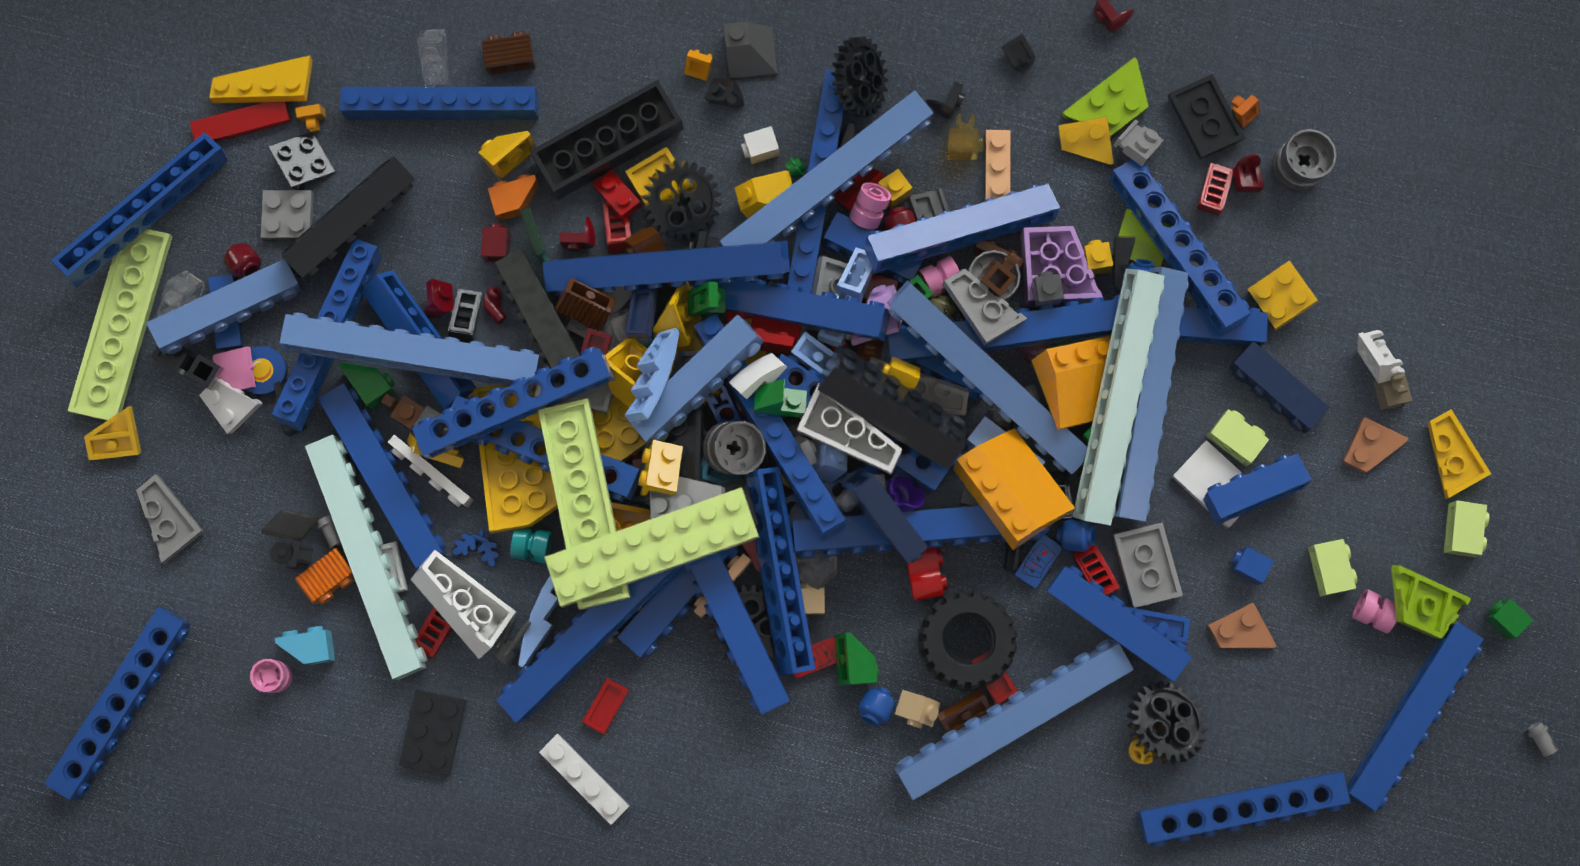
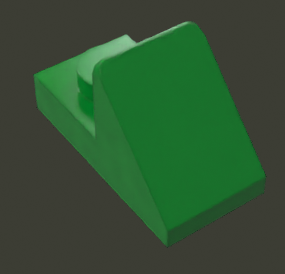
M707 282L687 291L688 316L725 313V290L718 288V282Z
M784 379L761 385L754 394V412L803 418L806 411L807 391L785 388Z

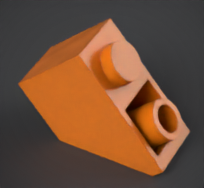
M520 175L516 178L517 180L511 182L500 181L493 184V187L488 188L495 216L499 222L524 214L539 188V182L535 175Z

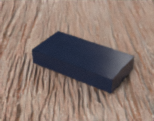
M656 289L632 290L625 336L628 339L651 338L658 291Z

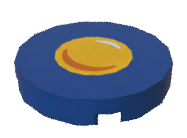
M258 346L252 348L251 355L252 363L255 365L253 370L256 387L245 390L260 396L275 393L274 383L279 381L284 384L288 372L286 361L279 352L270 347Z

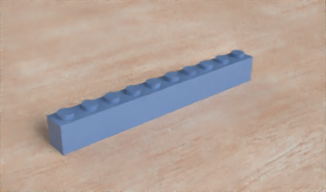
M914 90L721 239L719 246L775 242L774 240L781 235L784 237L788 236L796 229L794 225L801 219L803 222L810 219L815 214L814 209L819 205L825 207L834 200L835 197L833 195L839 190L844 192L854 184L852 180L859 174L861 177H864L873 169L872 164L878 160L883 162L893 154L891 150L897 145L902 147L912 139L910 136L916 130L919 132L925 130L931 124L930 119L933 112Z
M1155 267L1149 270L1151 273L1165 276L1163 281L1164 290L1160 295L1159 314L1154 323L1153 341L1149 346L1147 356L1148 365L1143 374V387L1138 397L1137 415L1131 430L1132 439L1128 444L1126 466L1122 472L1121 489L1115 504L1116 517L1146 521L1150 511L1149 500L1154 487L1155 466L1159 460L1158 448L1163 436L1162 425L1167 412L1166 402L1171 388L1172 367L1176 361L1175 349L1180 337V320L1184 313V297L1189 285V273L1165 267Z
M907 280L887 302L891 308L888 312L898 322L902 319L910 325L907 330L917 339L922 336L928 342L925 346L935 356L939 353L944 356L946 360L943 363L954 373L959 370L964 375L962 380L971 389L977 387L983 393L980 397L990 406L995 403L1001 409L998 413L1008 423L1013 420L1019 426L1016 430L1026 439L1031 436L1037 442L1034 446L1044 456L1049 453L1055 458L1052 463L1059 470L1064 472L1067 469L1073 474L1084 463L1087 446L1068 428L1057 430L1051 412Z
M303 313L285 315L280 338V345L284 351L504 386H511L512 381L521 377L528 379L535 376L534 372L538 370L539 355L528 349H521L519 352L510 350L509 347L503 345H496L494 348L485 346L484 343L478 341H471L469 344L460 342L459 339L453 337H446L444 340L435 338L434 335L428 333H420L419 336L410 334L409 331L403 329L388 331L378 325L363 327L353 321L338 323L328 317L313 319Z
M1109 639L1098 643L1095 650L1076 656L1074 658L1075 662L1068 666L1062 665L1052 671L1053 675L1048 678L1035 680L1030 684L1031 688L1026 691L1013 693L1008 697L1009 701L1004 704L991 706L986 710L987 714L982 717L969 719L964 723L965 727L958 731L951 730L944 734L942 740L936 744L929 743L922 747L920 753L914 757L907 756L898 762V766L894 769L912 800L1134 670L1120 644Z

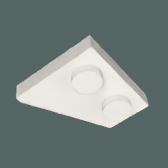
M217 379L211 390L206 388L199 395L227 434L234 433L263 404L258 399H252L244 395L245 392L232 388L229 383L221 379Z

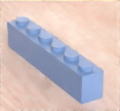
M283 259L148 321L146 324L162 354H174L179 352L182 346L190 342L194 344L204 340L207 334L222 332L229 327V324L235 321L243 322L252 316L251 314L259 310L267 311L275 305L274 303L280 300L287 301L296 297L297 293L301 290L287 261Z
M737 315L666 382L660 399L647 420L631 422L630 424L646 442L650 444L653 440L663 442L674 427L681 425L686 420V415L693 409L699 408L705 402L706 396L723 385V380L726 377L736 373L741 368L742 362L745 359L755 355L760 350V345L764 342L763 339L743 318Z

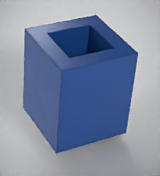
M1245 547L1241 551L1237 550L1230 562L1233 564L1231 572L1256 585L1264 583L1274 560L1249 547Z

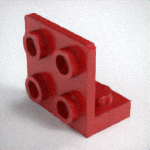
M753 316L751 327L764 341L760 345L759 351L792 355L790 352L799 340L801 325Z

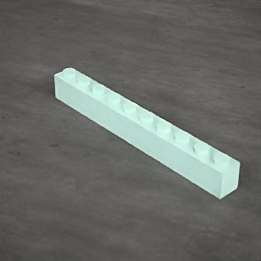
M1125 269L1072 517L1084 521L1111 525L1112 519L1115 516L1116 499L1121 489V476L1127 461V448L1132 439V425L1137 415L1138 397L1143 387V374L1148 365L1149 346L1153 341L1154 323L1159 314L1160 295L1164 290V275L1137 269Z
M334 435L306 445L305 448L392 679L400 680L426 669L425 662L427 661V656L422 647L418 648L415 638H418V633L414 624L409 623L407 617L409 609L404 600L401 601L398 591L401 590L396 577L392 578L389 570L392 567L388 555L383 554L382 550H380L379 546L383 544L380 533L373 528L374 516L370 508L365 507L363 499L366 496L361 485L356 483L354 476H357V472L353 463L348 462L346 446L340 438Z

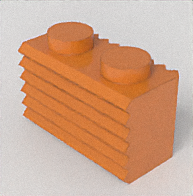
M337 548L333 549L295 578L309 600L314 604L321 603V605L330 601L334 597L333 592L338 588L345 589L355 581L347 558Z

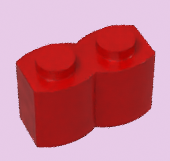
M927 548L923 551L924 554L920 559L915 562L906 563L913 601L944 596V590H948L946 576L941 575L939 565H943L941 550L936 551V548Z

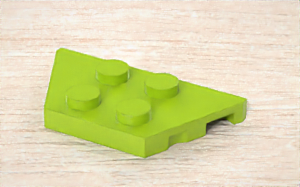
M1134 57L1066 109L1062 116L1067 120L1070 118L1077 122L1107 117L1110 138L1118 133L1149 107L1137 59Z
M1392 565L1391 571L1397 622L1432 638L1442 639L1449 626L1459 617L1457 614L1458 610L1462 605H1468L1471 598L1405 567Z

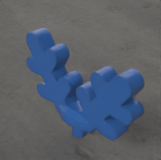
M480 530L479 535L472 534L471 536L464 533L462 534V538L465 539L464 542L460 540L455 541L457 547L453 550L454 555L461 553L468 555V547L470 546L472 550L477 549L476 541L478 540L482 542L478 551H485L481 558L482 561H488L489 566L493 567L496 565L495 558L500 556L498 552L492 550V548H497L498 544L490 542L489 538L484 537L485 530Z

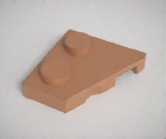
M1364 417L1361 419L1341 463L1366 473L1406 443L1408 438Z
M1250 603L1207 625L1218 648L1276 647L1254 603Z

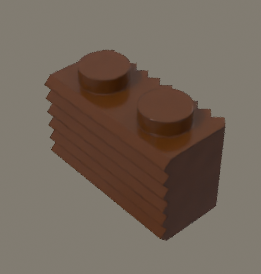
M517 31L512 33L511 36L503 38L500 35H492L487 40L481 41L485 68L488 75L536 68L533 43L529 33L525 34V32Z
M570 277L558 299L555 311L560 312L565 317L573 318L574 321L582 322L588 328L600 331L610 315L616 299Z

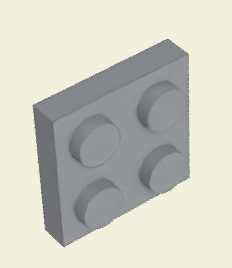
M263 190L261 238L263 240H296L312 226L314 199L312 190Z

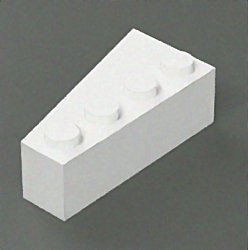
M818 383L797 428L798 432L892 475L902 449L864 418L818 391Z
M436 550L428 556L411 578V581L478 659L491 649L516 612Z

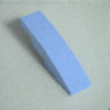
M855 248L837 284V299L845 300L846 296L861 299L860 303H862L874 272L865 250ZM822 329L818 333V341L835 347L839 345L842 347L847 337V334Z
M677 328L660 331L636 365L642 374L630 390L636 397L624 415L630 423L647 420L660 399L676 354L680 332Z
M551 575L544 584L530 614L529 621L531 625L524 634L518 663L522 669L530 663L553 629V626L546 620L559 601L553 595L555 588Z

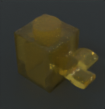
M958 114L956 119L958 128H949L947 159H977L979 151H983V137H979V129L973 128L975 123L974 114H971L970 122L967 124L961 121V114Z

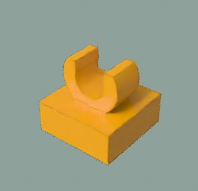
M689 50L684 74L707 81L710 76L712 54L705 55L699 53L700 50Z
M320 104L295 108L297 118L302 123L306 122V127L310 129V132L320 131L318 120L326 119L325 109Z

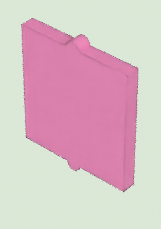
M250 347L212 355L213 362L224 368L218 379L229 383L232 388L240 390L256 387L253 370L255 365L252 363Z

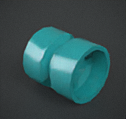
M531 528L515 529L511 541L510 557L520 560H526L530 557L532 562L547 564L545 557L550 555L552 532L537 530L533 533Z

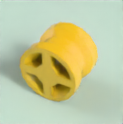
M1139 739L1134 740L1130 744L1128 753L1134 762L1149 764L1154 761L1152 760L1151 751L1145 755L1143 754L1144 745L1136 746Z

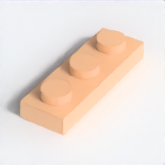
M986 130L985 200L989 198L997 199L1010 193V130Z
M744 553L741 557L736 555L727 565L733 582L738 579L752 562ZM704 594L694 604L697 607L694 612L702 619L707 615L704 607L707 601Z

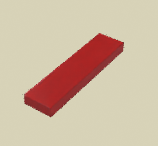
M263 102L192 121L190 125L194 141L205 132L215 142L290 123L291 119L287 102Z

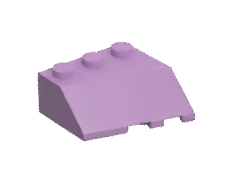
M1074 226L1023 229L1020 235L1021 258L1024 259L1022 264L1024 307H1035L1031 283L1042 272H1053V275L1060 274L1064 299L1057 306H1064L1065 303L1079 301V304L1089 302V300L1094 298H1103L1094 280V274L1088 268V263L1084 256L1085 253Z

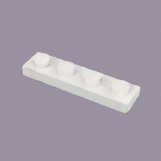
M393 435L388 441L393 446L391 450L393 454L401 460L405 457L412 462L409 467L420 476L423 473L427 474L431 478L429 483L438 491L444 488L450 493L447 498L459 507L463 504L468 508L474 500L420 455L413 453L411 448L397 436Z
M556 734L539 752L611 825L630 807L559 734Z

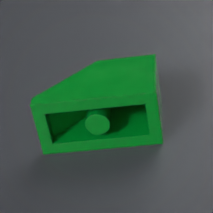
M348 363L339 365L363 402L371 410L382 403L381 400L386 393L390 396L396 393L392 387L395 382L387 372L383 374L377 368Z
M851 633L835 635L838 685L877 683L879 671L875 656Z

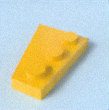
M1452 409L1427 422L1445 499L1491 475V472Z

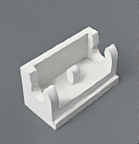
M1375 330L1365 334L1363 332L1358 333L1357 352L1378 384L1390 381L1391 377L1404 374L1405 376V370L1400 367L1403 365V362L1400 359L1394 358L1385 345L1384 339L1373 341L1374 338L1384 335L1382 331Z

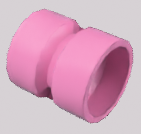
M864 183L856 197L857 201L853 204L849 216L856 225L862 228L876 229L883 218V210L887 208L891 194L887 189L878 184Z
M947 256L937 261L935 267L928 265L918 270V275L933 293L932 298H936L945 293V288L942 285L944 280L960 271L953 258Z
M1365 589L1356 603L1352 617L1366 625L1372 623L1373 628L1388 634L1397 621L1395 601L1388 598L1382 600L1380 594Z
M263 659L253 666L250 672V680L252 685L259 691L280 693L290 686L292 671L285 662Z

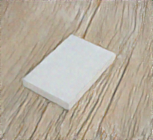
M1206 440L1178 469L1172 478L1207 509L1203 501L1207 489L1216 483H1221V485L1229 483L1232 477L1242 472ZM1239 516L1222 524L1229 528Z

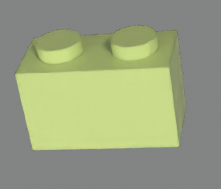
M1228 409L1222 414L1206 437L1247 467L1254 461L1269 439L1265 437V432L1262 429L1246 423L1244 416L1234 410L1231 412Z
M1454 501L1448 504L1444 553L1473 558L1482 555L1487 546V539L1484 537L1485 527L1489 523L1487 505L1463 501Z
M1344 539L1308 547L1320 597L1356 589L1357 575L1355 570L1351 569L1349 562L1351 551L1348 544H1345Z

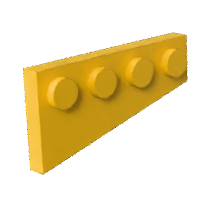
M309 55L214 77L209 98L212 103L307 101L313 60Z

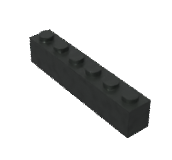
M520 248L495 262L499 269L496 275L503 286L507 284L510 289L506 293L513 305L518 304L520 310L517 311V314L523 324L528 323L530 330L527 333L534 344L538 342L541 349L538 350V353L545 364L549 362L551 368L558 366V362L568 357L574 359L581 356L523 250ZM582 366L579 368V378L585 377L587 375V366ZM564 376L557 377L555 384L560 382L563 385L565 382Z

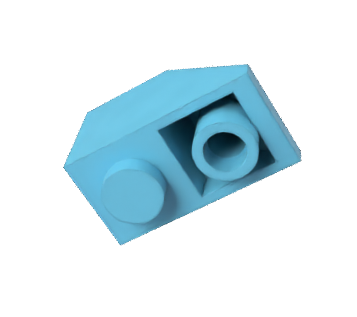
M323 626L307 628L308 632L298 634V630L286 631L282 633L283 637L275 638L277 645L303 664L314 665L335 661L332 633L329 630H323Z

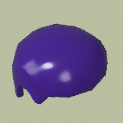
M896 476L888 481L885 490L901 512H911L923 506L925 501L924 489L921 486H914L912 478Z

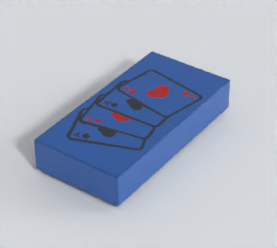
M1042 535L1041 539H1037L1014 576L1033 589H1036L1063 547L1046 535Z

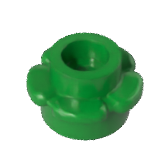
M790 157V160L785 163L788 171L795 179L803 177L805 175L803 171L807 169L805 164L799 157L796 159Z

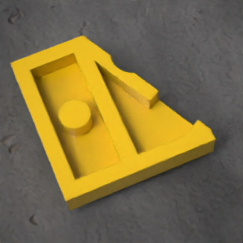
M1107 117L1058 125L1062 150L1106 164H1114Z
M132 406L125 408L84 436L89 461L139 455L141 453Z
M410 432L407 443L413 453L422 456L415 435ZM457 448L431 458L461 468L464 461Z

